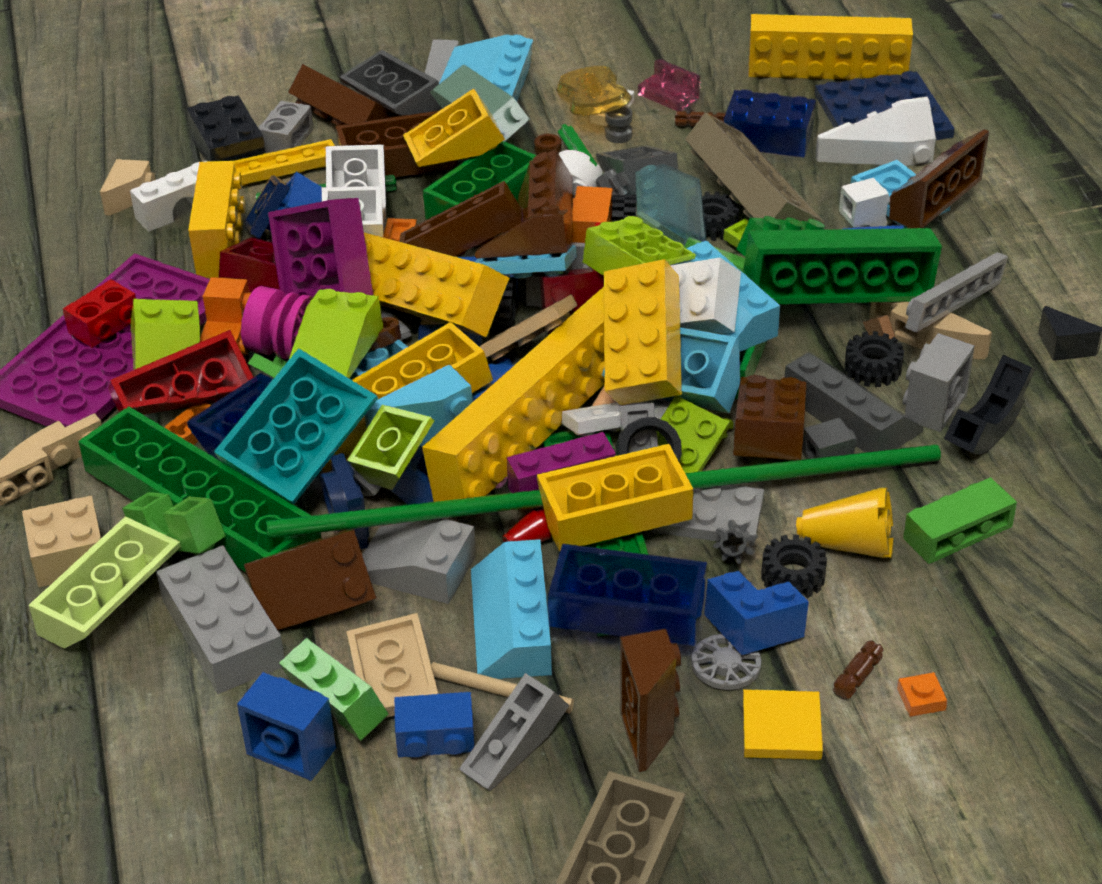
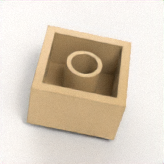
M92 495L22 511L30 559L38 588L51 585L102 538Z

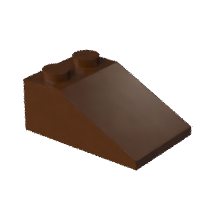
M354 529L343 530L243 564L254 595L277 630L376 599Z

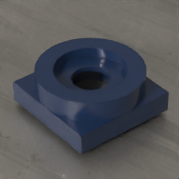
M344 453L332 456L330 458L332 471L320 474L321 488L328 514L365 510L364 497L359 485L354 481L352 476L354 472L349 462L346 461ZM369 528L354 529L360 550L367 548L369 545L368 537H370Z

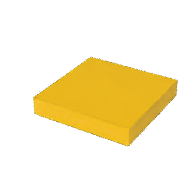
M743 689L744 757L822 760L820 692Z

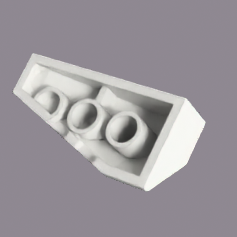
M928 97L900 100L891 104L892 108L878 114L876 111L867 114L868 118L852 124L848 122L817 135L816 161L884 165L898 160L905 166L933 162L936 137Z

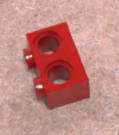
M110 279L63 308L68 333L91 348L95 347L131 324L133 299H136V294Z

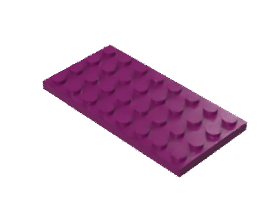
M135 253L94 288L96 289L112 279L134 292L136 299L197 301L200 326L207 321L203 294L210 279ZM63 315L0 369V408L45 426L60 421L64 427H67L94 413L101 420L116 406L108 390L110 380L133 370L131 324L91 348L68 333Z

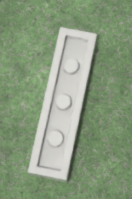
M660 398L626 405L654 403L655 417L661 419L671 402ZM615 402L562 411V424L578 436L593 435L594 432L601 430L620 431V405Z

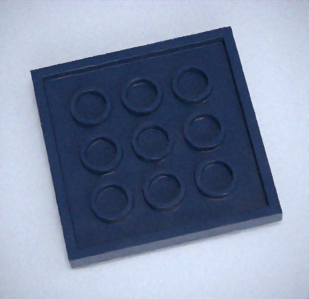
M906 71L901 75H879L873 78H855L851 81L827 82L826 84L815 85L814 95L834 128L848 122L854 124L868 118L867 114L876 111L878 114L892 108L891 104L900 100L928 97L936 140L954 138L955 128L918 72Z

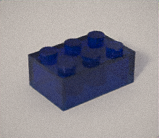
M734 90L724 117V123L742 132L760 152L805 158L814 128L816 100L807 99L803 96L790 97L781 96L777 93L765 94L750 90Z

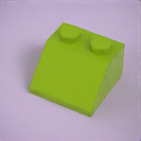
M381 405L347 461L368 483L393 490L434 423V420L429 416Z

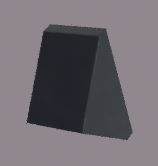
M1045 306L1042 310L1038 334L1052 360L1057 361L1096 356L1099 353L1102 327Z

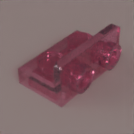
M657 59L654 62V74L638 85V95L676 111H682L699 99L700 76L661 59Z

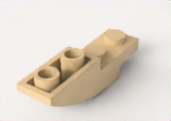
M871 302L870 318L888 315L896 339L903 343L923 349L926 343L930 344L939 333L974 345L973 359H986L988 357L992 332L954 313H949L922 330L914 332L905 328L908 319L906 309L909 302Z
M94 413L67 427H64L60 421H57L30 436L0 460V506L53 481V470L82 457L78 441L102 425L101 420Z

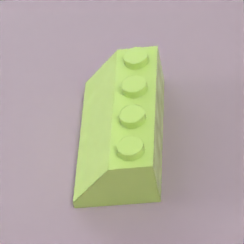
M124 517L29 604L37 635L64 649L86 638L181 547L180 541Z

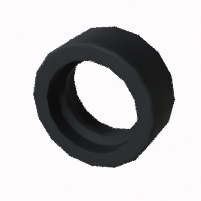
M656 417L640 418L628 424L620 433L616 443V456L629 453L631 439L636 433L652 429L665 437L667 444H670L675 456L680 461L682 455L681 440L677 431L667 421Z

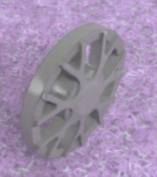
M722 634L711 635L701 640L695 646L692 652L691 665L693 672L703 683L717 689L734 690L748 686L756 680L761 669V656L759 651L741 655ZM727 643L728 647L720 648L718 644ZM707 648L713 651V654H707L702 651ZM741 659H754L755 664L744 663ZM711 662L710 667L701 669L699 664ZM739 670H742L747 676L740 679L736 674ZM717 673L718 675L726 676L725 680L714 678Z

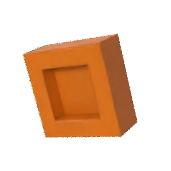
M934 672L898 679L897 690L910 717L946 710L947 698Z

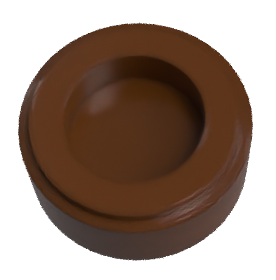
M542 134L534 140V151L537 155L543 152L549 153L555 149L558 154L562 151L561 138L555 134Z

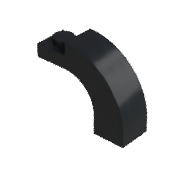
M1003 354L983 396L970 410L957 409L944 439L975 454H984L992 449L1009 430L1023 407L1025 400L1022 397L1036 369Z

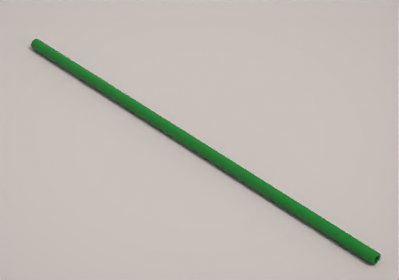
M936 444L685 474L693 489L934 462L941 459V450ZM540 490L270 520L266 521L267 538L270 539L543 507Z

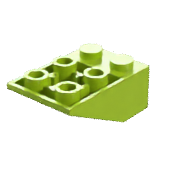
M628 216L624 220L602 222L598 226L587 228L582 262L601 275H604V271L663 259L669 265L695 259L696 254L686 249L682 243L673 241L663 235L662 231L648 226L641 218Z

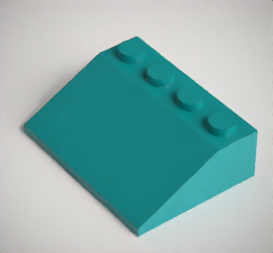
M298 348L216 448L214 453L224 464L294 505L370 410L378 397Z

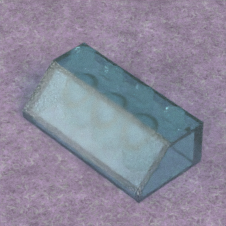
M665 164L648 165L635 172L637 213L644 212L684 239V246L689 237L701 242L706 241L702 189L698 178Z

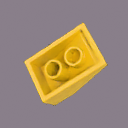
M474 88L403 135L419 167L480 156L487 151L495 149L499 143L505 140L492 114Z

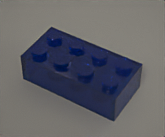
M562 544L548 593L549 627L623 637L666 629L671 643L695 646L706 594L707 562Z

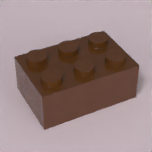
M761 375L741 377L735 418L733 455L801 460L806 398L805 381H799L793 377H784L780 380L766 379V377Z

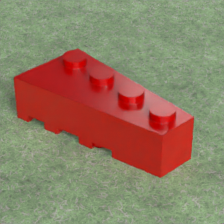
M231 330L110 380L108 387L119 413L129 406L143 415L187 408L198 403L211 404L253 397L258 389V385Z

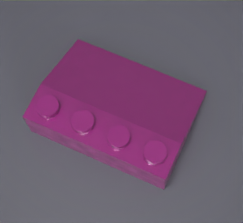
M359 197L333 199L268 212L279 287L286 295L293 292L299 295L314 297L319 289H333L338 292L347 293L362 292L366 295H373Z

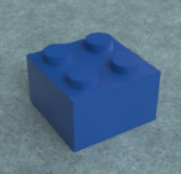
M262 672L237 703L247 755L312 781L336 749L329 698L318 691L307 690L292 684L285 678H277Z

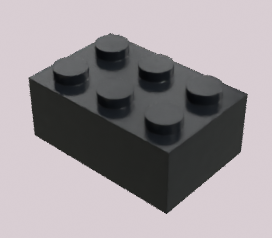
M239 95L226 96L221 100L208 103L201 102L186 108L191 137L204 161H235L266 154L263 135Z

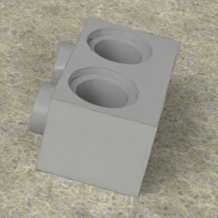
M286 101L279 102L266 120L258 127L264 138L265 153L301 146L313 130L311 106Z

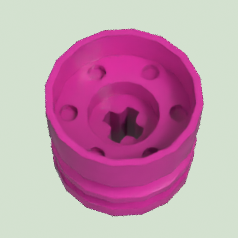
M264 286L255 288L248 298L241 323V338L245 349L265 355L275 353L277 357L289 359L306 307L313 297L293 292L286 295L282 290Z

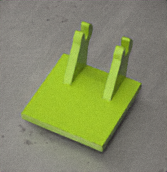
M679 396L673 398L661 417V420L667 421L679 435L682 446V455L679 463L685 473L702 471L722 438L728 437L727 430L729 428L733 429L734 426L732 420L728 418L723 419ZM657 432L658 446L666 445L665 437Z

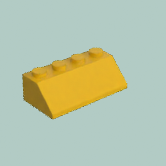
M670 444L537 474V482L548 528L559 551L693 519V487Z

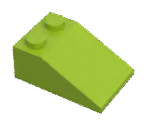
M319 289L306 307L289 359L299 348L347 378H350L377 339L379 332L383 329L379 296L366 295L362 292L347 293L338 292L333 289Z
M133 299L131 316L133 370L200 342L197 301Z

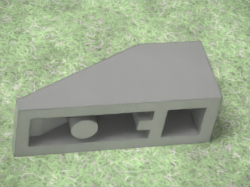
M525 673L459 770L491 791L550 735L569 707V704L554 691Z

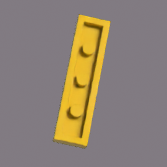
M332 139L239 159L234 161L236 172H241L242 186H246L253 182L269 180L271 175L279 177L295 174L296 171L302 173L310 169L326 168V146L335 145Z

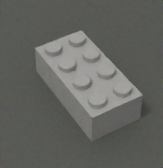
M223 545L156 571L162 600L217 694L256 679L262 672L270 673L282 668L279 664L284 659L281 635Z

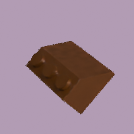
M666 629L620 637V716L639 772L647 771L674 735V718L679 717V705L675 693L680 692V681L676 667L681 666V655L677 643L671 644Z

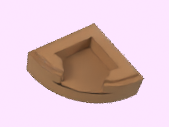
M888 315L863 322L869 335H873V331H877L878 336H883L886 333L889 334V339L896 338Z

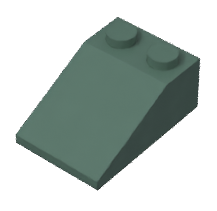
M464 64L430 91L431 95L443 109L474 88L492 114L505 138L504 141L530 120L511 95Z

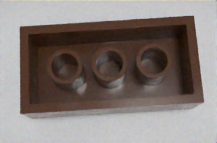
M439 111L336 126L338 146L383 145L385 175H394L395 177L416 176L421 173L442 172L458 167L457 160L419 167L403 136Z

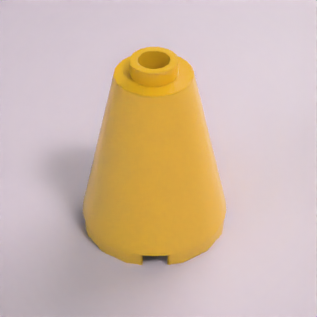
M878 488L804 509L802 517H797L796 519L797 535H799V538L809 537L811 538V545L817 541L820 547L879 558H892L894 537L887 538L891 536V526H893L890 493L887 492L888 488Z

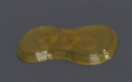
M602 65L585 67L565 73L560 77L556 88L558 93L571 99L569 110L571 113L579 116H591L617 110L626 106L632 100L631 94L623 86L616 84L617 76L609 67Z

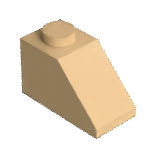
M116 159L100 190L105 215H112L133 206L130 190L141 186L143 183L156 180L155 174L151 172L149 161Z

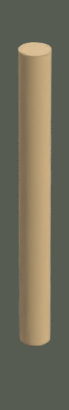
M436 662L431 664L434 678L509 697L517 686L515 683ZM560 696L569 704L565 713L570 714L573 709L574 699Z

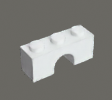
M199 162L178 172H171L160 179L143 183L141 186L130 190L135 219L148 232L174 222L173 208L180 199L186 197L193 204Z
M874 178L841 186L839 212L854 228L887 226L886 214L887 206L890 203L889 193Z

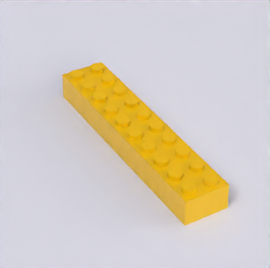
M604 287L422 446L434 502L486 496L507 476V457L535 450L562 425V411L579 409L605 384V378L602 376L605 368Z

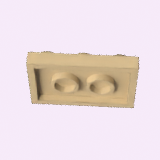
M571 294L494 336L479 347L484 350L486 358L491 356L494 361L518 345L522 346L544 331L547 332L562 324L563 321L571 316L569 311L575 308L577 303Z
M418 613L346 631L355 673L372 687L389 715L387 717L395 716L394 697L438 694Z

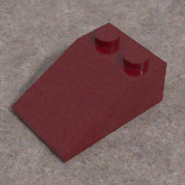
M592 268L564 270L563 274L558 276H545L544 272L539 273L542 310L572 294L577 303V306L569 311L570 315H572L604 287V275H601ZM558 326L547 332L544 331L545 336L547 337L549 334H551Z

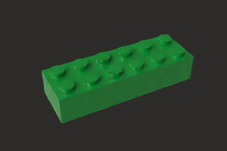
M931 228L754 230L748 233L743 273L778 304L910 302L913 298L934 287L942 245Z

